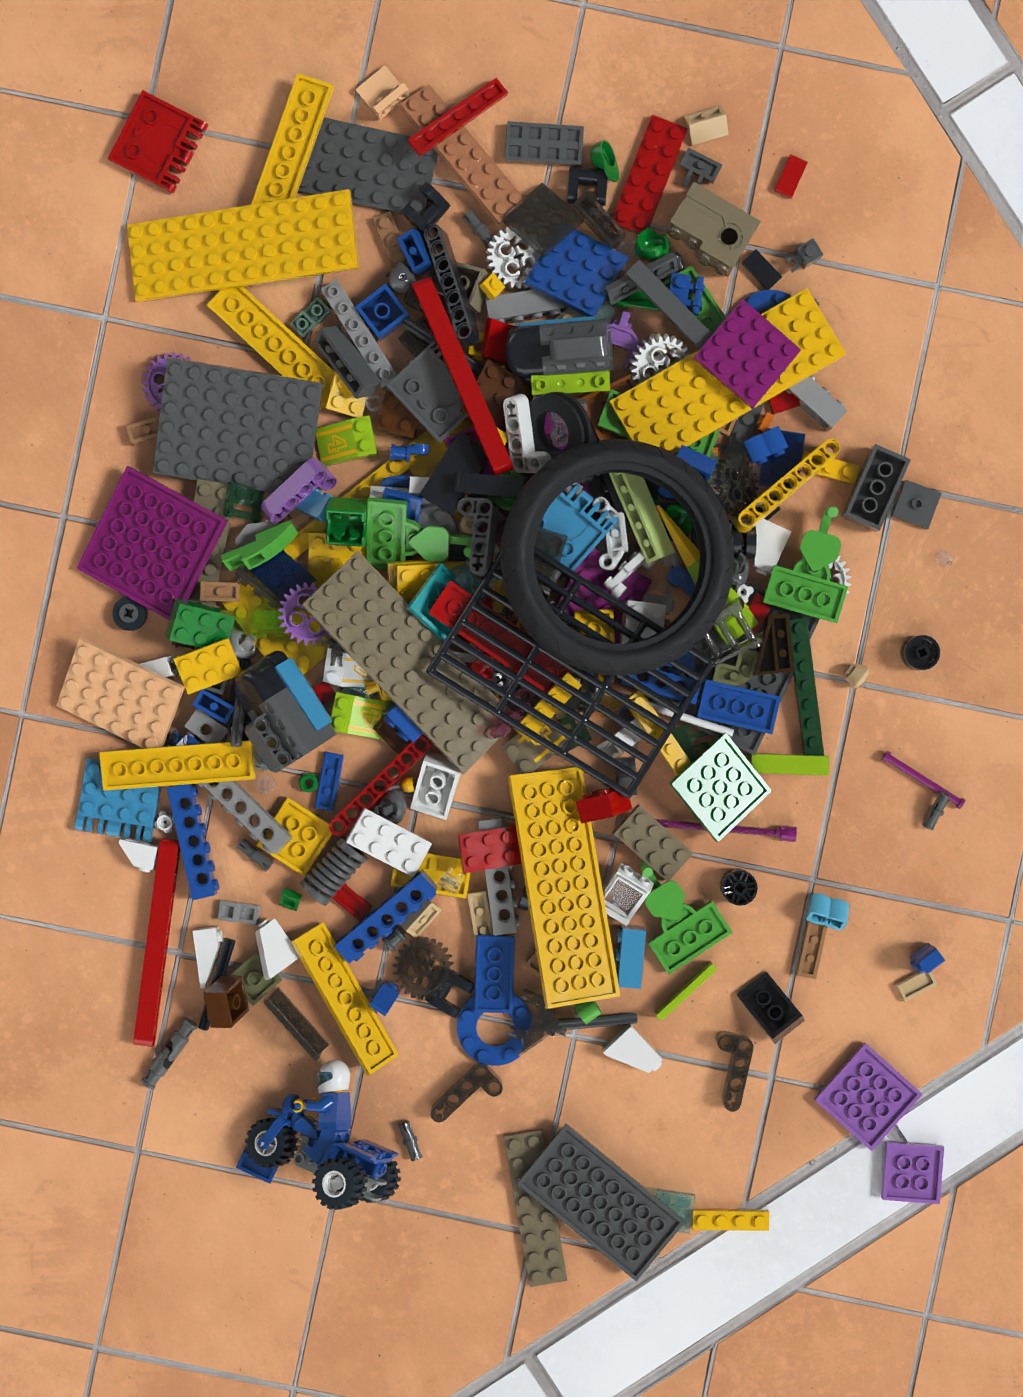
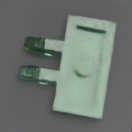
M689 724L675 727L671 733L691 762L697 758L696 750L710 745L709 742L694 745V738L704 737L707 733L701 731L691 734Z

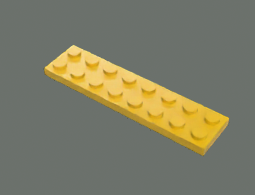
M297 73L251 205L296 198L335 88L333 84Z
M244 287L220 290L207 306L282 376L322 382L321 410L325 406L334 371Z
M250 740L242 741L240 747H232L230 742L99 752L103 791L256 779L254 751Z
M324 922L291 941L366 1075H371L399 1055L373 1008L369 1006L368 999L344 957L334 947L335 941Z

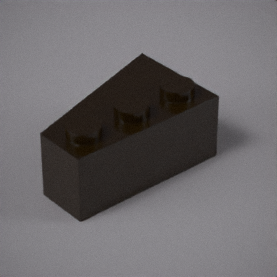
M789 613L766 616L753 675L794 672Z

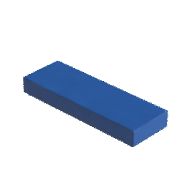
M325 751L315 808L334 811L344 755Z

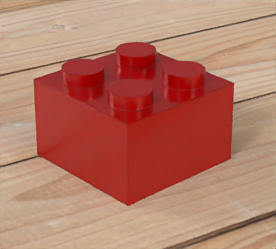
M609 787L604 790L598 789L591 791V793L583 794L582 799L575 801L581 824L614 817L632 809L630 798H625Z

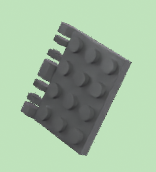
M434 340L386 385V388L427 432L440 443L468 415L460 411L463 402L446 364L439 358L442 355L441 352L434 353L438 348Z

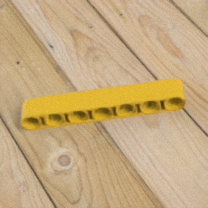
M835 439L826 440L739 514L735 521L736 529L739 532L747 533L834 460L840 451L839 442ZM826 448H831L833 453H829ZM812 459L817 460L820 465H815ZM798 471L804 472L806 476H800ZM783 483H789L792 488H786ZM769 495H775L778 500H772ZM755 507H761L764 512L756 511ZM741 519H747L749 521V525L743 524L741 522Z

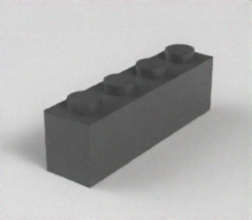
M340 326L321 328L314 343L354 397L358 399L374 395L381 381Z

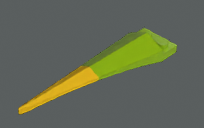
M657 505V510L680 553L694 585H696L700 566L699 550L661 506ZM732 587L730 588L726 604L713 625L726 646L759 624L746 603Z

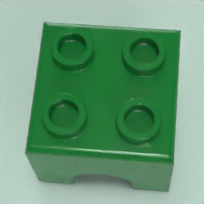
M329 498L326 506V519H328L326 544L365 547L367 541L368 499Z

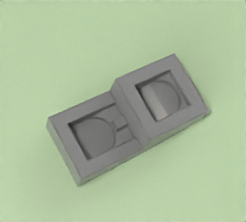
M220 900L218 920L258 925L261 905Z

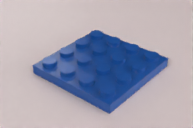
M561 222L527 277L525 285L586 317L596 316L607 296L604 287L617 280L629 257Z

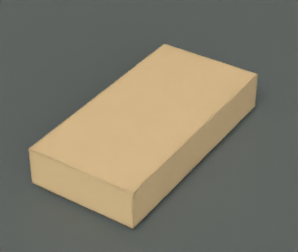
M917 972L894 985L902 1000L906 1002L937 986L938 982L932 972L928 975L924 972L922 974Z

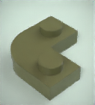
M739 648L735 666L716 662L712 681L732 686L746 683L754 674L759 652Z

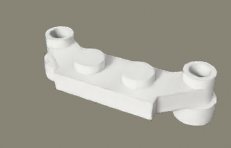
M598 497L593 502V505L596 502L601 504L596 512L599 514L605 510L610 512L604 519V523L611 515L618 519L616 524L606 534L608 553L603 554L599 559V564L603 569L613 571L617 568L623 554L628 552L624 513H618L611 507L608 500Z
M641 549L629 558V563L625 561L618 568L620 572L614 578L610 576L603 584L611 591L612 596L616 598L621 596L627 588L622 582L640 565L649 570L655 564V562L647 564Z

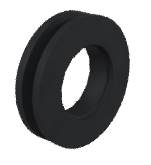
M551 392L537 397L529 403L535 451L547 452L551 459L571 448L591 442L592 429L589 417L583 406L574 397L563 392ZM549 412L557 413L567 425L569 436L568 443L564 449L555 447L546 436L544 422Z

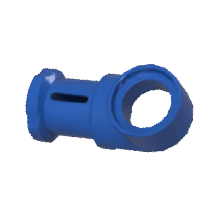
M391 444L390 461L398 459L410 462V454L429 455V445L412 444L407 445V447Z

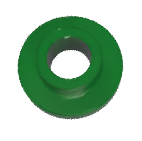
M306 773L299 779V787L304 792H313L318 786L317 777L311 773ZM307 779H310L312 781L311 786H307L305 784V781Z

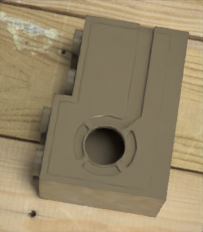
M693 182L684 200L672 217L667 232H669V236L673 239H681L686 242L685 245L690 249H698L696 258H698L699 263L704 266L710 265L715 268L714 271L717 274L729 277L761 221Z

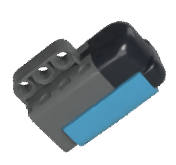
M596 316L525 322L519 323V327H513L507 332L505 357L509 370L516 376L524 378L525 381H531V375L578 374L611 371L614 369L609 318L596 319Z
M279 650L271 652L255 664L241 671L235 678L233 686L236 697L252 720V722L246 725L245 733L271 772L277 773L337 735L330 724L332 722L331 717L292 657L288 659L284 652Z

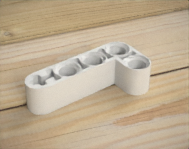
M517 394L506 398L503 403L510 459L515 472L536 473L544 464L551 460V456L544 451H535L529 401L524 394Z

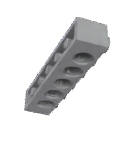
M336 279L321 288V291L359 353L381 381L380 386L385 391L387 389L386 385L397 374L341 284Z
M237 781L218 782L215 786L211 783H198L200 787H205L209 790L208 795L213 800H219L223 804L221 807L228 814L232 813L236 817L235 821L241 827L245 826L250 830L249 835L256 841L259 839L264 844L262 846L263 849L269 854H278L293 838ZM227 789H230L232 792L229 799H226L224 796ZM240 802H243L245 804V810L243 812H240L238 810V804ZM254 815H257L259 818V823L256 826L251 822ZM268 828L273 832L270 839H267L265 836V831Z
M501 817L478 820L480 831L506 827V821H502ZM512 866L485 870L494 936L517 933L516 928L520 927L519 916L514 915V909L517 908L516 897H512L511 892L512 889H515L514 879L509 878V871L512 870ZM502 871L505 874V878L498 881L494 878V873ZM499 890H505L508 896L501 900L496 894ZM502 909H507L510 912V916L508 918H501L499 912Z

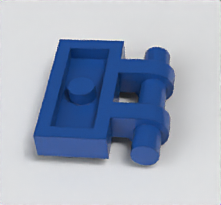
M672 272L669 290L687 308L692 309L691 313L694 316H698L699 310L702 308L701 296L705 289L703 284L704 277L698 276L696 283L693 284L690 283L691 275ZM689 291L694 292L693 300H688Z

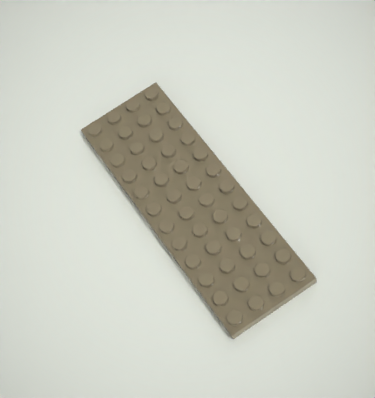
M357 551L302 606L462 774H465L511 726L426 673L427 667L443 641L406 608L409 604L370 562ZM450 648L447 650L446 653L463 663ZM441 660L436 668L438 672L496 707L499 700L488 688ZM504 707V709L502 710V712L506 713V714L509 715L510 717H512V718H514L515 720H517V719L508 711V709H507L506 707Z

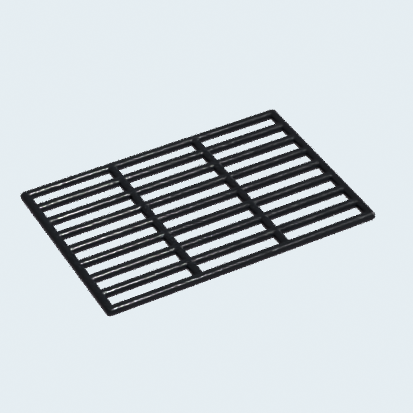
M534 547V555L574 580L569 590H566L535 570L537 581L564 597L558 607L547 601L548 605L559 618L592 639L615 644L564 612L570 601L629 638L627 643L643 640L644 638L641 635L646 627L656 633L664 629L553 557ZM500 551L427 667L426 673L625 798H631L715 663L714 660L693 647L688 653L705 663L700 673H697L677 659L669 663L695 680L689 690L656 669L646 672L684 696L679 707L629 675H607L602 682L588 672L562 662L546 652L532 637L477 603L484 593L513 611L507 598L488 587L493 577L503 582L502 573L498 570L501 565ZM580 585L639 621L640 623L634 632L577 597L575 593ZM472 610L532 646L533 648L528 656L525 657L468 621L467 618ZM462 626L522 663L518 672H512L458 638L457 634ZM453 643L512 680L508 688L504 690L448 655L446 652L450 645ZM539 651L597 687L598 690L594 697H589L533 662ZM441 660L501 696L496 707L438 672L436 668ZM530 668L586 703L588 707L583 715L525 680L523 677L527 670ZM615 676L672 711L674 715L669 723L610 687ZM517 686H522L576 720L578 723L571 732L512 695ZM604 694L610 695L664 729L659 739L654 738L600 704L599 702ZM509 701L568 738L563 747H558L502 712L507 702ZM594 710H597L653 745L654 747L649 755L646 756L589 720ZM584 726L643 762L639 771L635 772L579 737ZM576 743L632 778L633 780L627 789L568 753L572 745Z

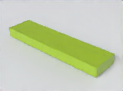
M756 753L755 755L752 754V766L757 773L829 776L830 756Z
M711 961L705 965L655 1012L657 1018L661 1021L717 970L716 966Z

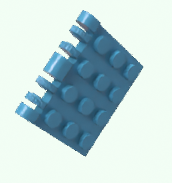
M578 484L574 485L567 495L561 492L552 502L543 516L535 540V547L573 571L618 521L615 516L611 515L603 526L600 525L610 513L608 510L603 511L597 521H595L591 515L599 509L601 504L598 502L586 513L584 510L594 498L585 490H582L575 500L572 501L571 497L580 488Z
M87 758L75 830L84 831L86 823V832H91L94 818L100 819L97 827L98 834H103L105 822L108 820L106 835L120 838L123 823H126L123 837L128 839L131 834V825L133 824L138 825L135 840L140 841L143 826H145L143 842L151 843L161 786L103 791L100 760Z

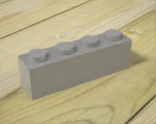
M534 289L498 295L493 300H490L488 297L485 298L488 318L504 323L511 320L513 323L524 321V318L529 317L532 320L543 318V315L547 314L559 316L565 311V305Z
M812 375L785 390L789 394L792 392L800 399V407L827 431L832 429L847 412L844 404L830 396L829 390L819 386Z

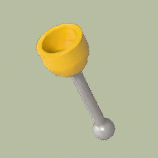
M407 777L401 784L393 785L388 790L402 788V790L408 793L415 792L414 777ZM385 787L375 788V790L382 791Z

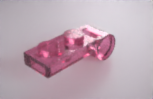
M525 688L517 690L512 694L520 700L521 693L524 694L525 703L531 705L535 699V695ZM515 706L507 715L520 722L524 717L522 714L525 711ZM501 720L490 732V735L494 739L498 737L504 738L510 733L511 726Z

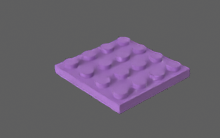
M864 1042L815 1096L814 1100L869 1150L873 1151L923 1094Z

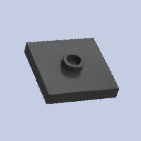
M904 480L891 516L924 529H929L942 493Z

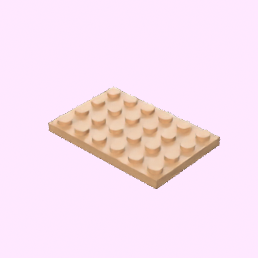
M81 637L78 640L56 706L142 748L163 747L185 686Z

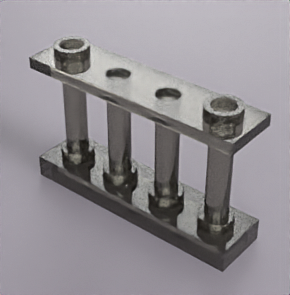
M741 596L725 604L714 623L718 625L731 648L721 653L709 632L703 638L714 656L712 657L715 662L713 667L749 648L755 649L763 642V633L754 635L741 613L744 608V601ZM730 615L732 617L735 616L748 638L737 644L724 622L725 618ZM692 656L697 664L694 667V671L700 673L705 663Z

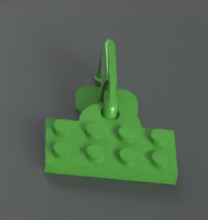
M368 498L366 559L376 570L387 571V562L406 561V556H412L416 553H419L427 561L442 562L448 557L449 544L468 546L463 552L466 557L470 558L473 535L449 533L444 527L429 525L422 528L416 521L407 519V501Z
M826 507L819 530H810L804 534L800 546V551L804 558L796 562L792 570L773 565L762 602L838 623L848 586L830 581L831 573L828 564L837 560L841 549L839 538L827 534L831 519L839 513L837 507Z
M644 861L639 863L642 875L648 877L654 883L653 890L645 899V904L653 916L661 918L660 925L663 932L649 940L648 944L668 974H671L733 933L712 900L694 910L690 905L684 903L685 894L677 882L669 880L661 885L653 874V869Z

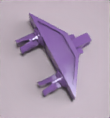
M623 311L620 320L615 319V322L611 324L612 345L625 349L628 352L622 366L624 370L631 359H636L632 353L639 352L637 345L644 346L631 330L632 324L628 323L631 313Z

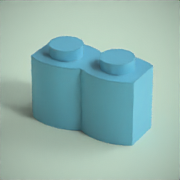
M814 893L808 900L806 920L835 930H843L848 921L849 904L842 899H831L822 893Z

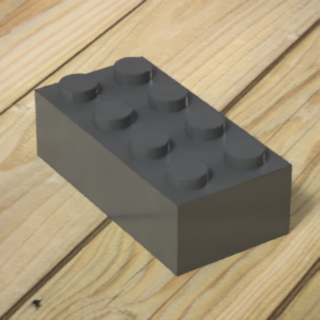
M877 444L873 445L869 450L841 518L873 532L880 531L911 459Z

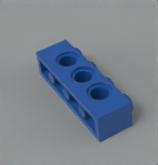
M660 668L656 669L675 682L682 681L688 690L695 681L688 675H686V678L678 676V671L668 669V672L660 671ZM648 673L645 681H639L659 695L680 701L684 699L683 695L667 685L658 686L656 678ZM637 674L629 675L635 680L639 681L637 678ZM620 680V684L632 687L626 682ZM700 688L690 702L691 704H696Z

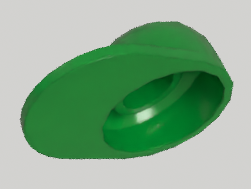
M606 140L595 143L590 151L592 163L597 168L604 169L607 177L612 182H617L619 180V169L611 145Z

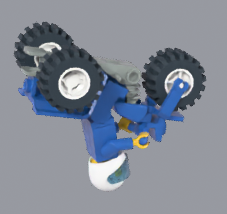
M340 1060L327 1061L322 1065L320 1071H316V1088L318 1089V1094H321L320 1099L301 1100L297 1094H288L283 1101V1109H267V1113L277 1118H266L256 1121L257 1124H253L251 1126L252 1130L247 1132L249 1137L245 1138V1143L248 1144V1147H245V1149L250 1153L248 1157L249 1159L253 1158L252 1162L259 1164V1167L272 1168L288 1164L291 1158H294V1163L297 1166L314 1173L313 1175L316 1178L312 1179V1183L315 1184V1187L312 1189L313 1192L317 1193L315 1198L321 1200L320 1204L322 1206L327 1205V1209L334 1210L357 1205L359 1200L365 1201V1203L387 1200L389 1196L395 1194L394 1190L399 1188L397 1182L401 1181V1177H398V1173H401L400 1168L397 1169V1162L392 1161L399 1153L366 1139L347 1144L350 1139V1131L348 1129H351L350 1093L343 1092V1090L349 1089L351 1075L348 1066ZM306 1111L319 1112L318 1121L312 1116L305 1115ZM297 1132L301 1133L298 1138L295 1137Z

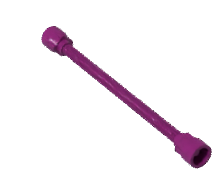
M657 819L666 828L676 827L679 829L688 828L706 831L702 824L697 822L663 821V819ZM735 826L729 832L771 835L779 838V841L795 842L797 827L781 826V828L773 830L770 828Z

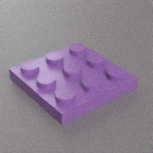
M886 1141L882 1200L940 1204L944 1146Z

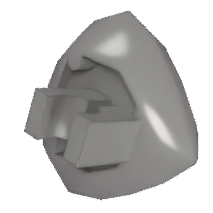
M232 630L229 639L237 658H254L255 644L253 642L257 638L252 633L247 636L241 630Z

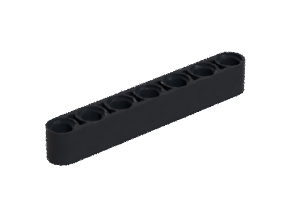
M430 224L426 227L424 235L455 334L466 345H475L479 341V331L448 235L437 224Z

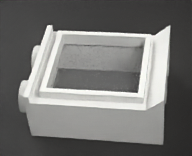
M620 863L603 888L606 913L627 926L651 892L654 883L648 877L635 872L630 866Z

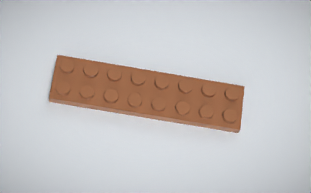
M429 84L400 103L399 106L418 131L450 110ZM462 127L433 148L497 226L526 205L527 201L465 127Z

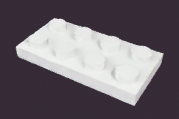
M365 807L346 839V843L412 877L416 874L432 845L430 841Z

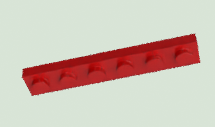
M497 78L493 79L410 137L407 143L421 157L505 98L508 91Z

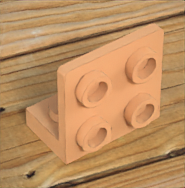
M383 66L356 88L357 93L379 120L409 97L407 86L404 83L400 84L386 66Z

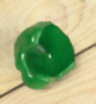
M647 227L636 238L634 244L635 254L642 260L653 262L669 253L668 249L671 244L669 238L665 234L656 235V231Z
M679 502L668 504V507L663 510L685 535L689 534L692 530V522Z

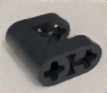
M570 167L567 204H577L578 185L597 186L596 206H605L608 177L604 169Z
M427 182L419 189L430 201L429 206L420 215L408 204L401 211V214L423 235L426 227L430 224H437L451 207L443 196Z
M445 966L425 1000L449 1016L456 1018L461 1009L445 998L453 985L471 994L475 984Z

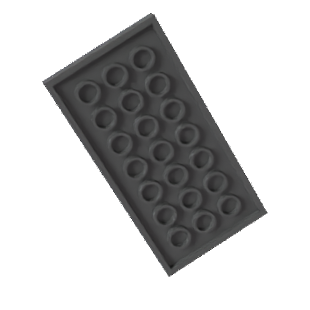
M324 117L298 192L315 195L349 189L351 191L352 204L386 212L391 211V213L402 215V209L408 204L421 215L427 208L428 199L419 189L425 182L432 185L438 154L432 148L419 157L407 143L411 136Z
M567 1123L564 1124L517 1181L520 1187L635 1281L641 1277L685 1223L683 1218Z

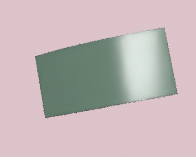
M317 296L305 310H302L290 325L304 338L333 310Z

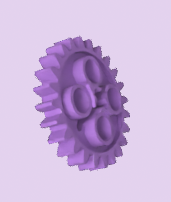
M172 352L171 357L177 358L176 353ZM167 353L164 354V359L158 355L157 363L151 360L153 367L146 366L149 373H143L147 380L141 381L143 385L147 386L142 391L149 393L145 396V399H152L150 405L155 406L157 404V411L161 410L163 391L161 393L158 391L163 389L164 382L159 385L156 383V379L159 376L165 377L167 357H169ZM180 353L178 359H184V355Z
M305 582L302 589L297 584V591L290 588L289 592L291 595L284 594V598L287 601H280L284 608L278 609V612L283 613L278 619L284 621L280 627L287 628L284 634L290 632V640L297 637V644L304 640L305 646L308 644V641H311L314 646L317 639L320 643H323V636L326 639H330L328 633L321 625L318 632L311 631L310 623L313 621L317 622L313 617L307 619L305 613L293 609L296 606L306 611L299 604V598L301 596L309 598L318 589L315 588L314 582L311 584V587H308ZM299 614L302 617L301 624L295 625L291 620L292 615Z

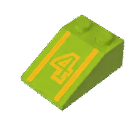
M370 415L317 428L316 439L320 459L326 466L378 456Z
M336 692L331 715L332 722L330 724L337 732L383 740L373 729V726L384 717L382 712L391 702Z

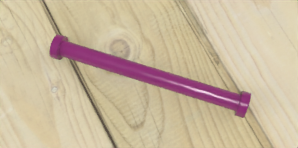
M886 751L881 759L883 762H889L938 794L940 791L951 796L949 801L954 803L956 808L961 809L966 801L964 798H958L893 757L891 752Z

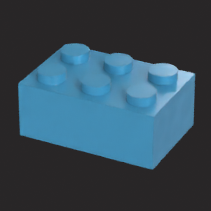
M620 924V929L616 930V940L619 943V947L615 948L614 959L617 962L616 972L619 987L641 989L646 938L644 926H625Z

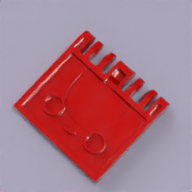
M142 90L108 160L174 194L177 186L165 180V177L179 184L180 179L168 172L170 167L180 173H185L186 171L183 166L173 162L174 159L188 166L194 155L191 150L181 145L184 143L186 146L196 150L198 145L187 139L186 136L189 132L194 137L202 139L203 134L191 126L205 132L209 125Z

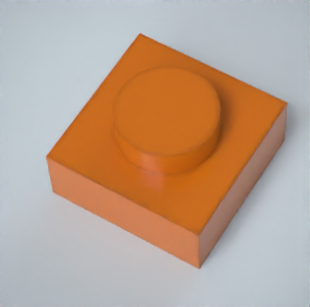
M769 412L764 416L760 415L756 426H758L756 432L760 434L766 432L774 415Z

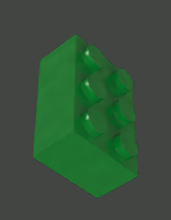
M176 598L165 635L170 641L201 648L227 637L230 638L236 616L229 610Z

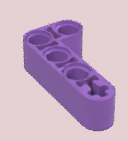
M311 458L263 501L261 509L272 523L280 522L317 487L325 491L330 490L336 485L337 479L326 465L316 458Z

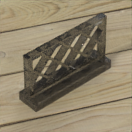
M278 987L264 1000V1004L316 1061L320 1058L323 1050L329 1046V1043Z

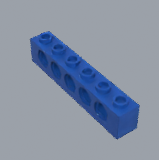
M193 784L168 787L167 792L192 900L214 896L218 893L219 883L217 879H214L213 875L215 865L209 857L211 852L209 841L206 842L204 834H207L205 823H202L200 818L202 808L200 804H197L196 800L198 796L196 785L193 786ZM183 798H187L190 801L188 808L182 806L181 801ZM187 817L194 819L193 827L187 826L185 822ZM192 835L196 836L199 840L196 846L190 843ZM195 854L202 856V864H197L194 861ZM199 873H204L207 876L206 883L199 881Z
M422 869L338 939L334 947L349 964L353 960L357 962L363 957V952L367 948L371 950L379 943L377 941L382 936L384 938L393 931L392 928L396 924L400 926L404 923L409 913H416L422 907L421 903L434 898L437 885ZM418 890L421 896L414 897L411 891ZM403 902L407 907L399 909L397 903ZM388 914L392 917V920L385 921L382 916ZM373 926L378 932L370 933L368 927ZM361 939L363 944L356 945L353 940Z

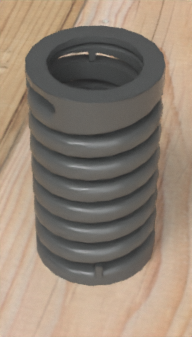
M341 836L336 842V846H332V852L326 853L328 858L323 857L321 859L322 863H317V868L312 869L313 875L308 874L300 882L304 890L324 906L332 900V896H335L337 891L341 890L342 885H345L346 881L351 878V874L356 873V868H360L361 863L363 864L368 859L360 849L346 843L347 838Z

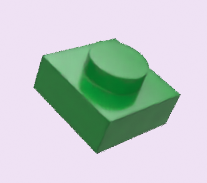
M284 888L279 905L297 911L302 894Z

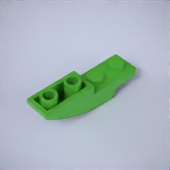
M291 520L255 534L256 541L221 555L222 561L229 571L245 565L251 570L281 552L298 535V531Z

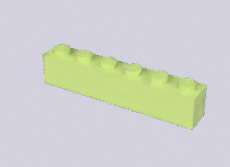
M609 473L647 564L674 554L675 551L644 478L626 473Z

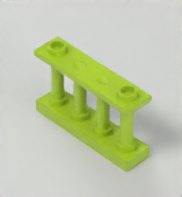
M609 371L548 376L531 375L532 395H545L551 392L572 394L610 391Z

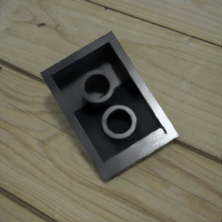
M767 971L737 994V997L774 1044L805 1021L803 1015Z

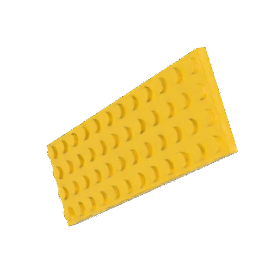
M349 189L127 224L136 302L359 269L352 198Z
M808 288L761 314L797 345L801 351L754 408L846 355L845 350ZM698 351L609 401L612 410L630 440L661 447L673 454L678 453L681 445L686 447L692 445L752 409L693 359Z
M574 767L508 776L545 1008L550 1009L619 997L620 990L591 822L581 824L575 802L582 799L583 794H586L583 771Z

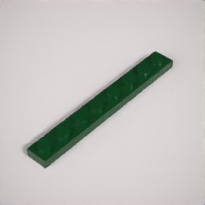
M807 617L789 619L794 662L793 677L803 755H824Z

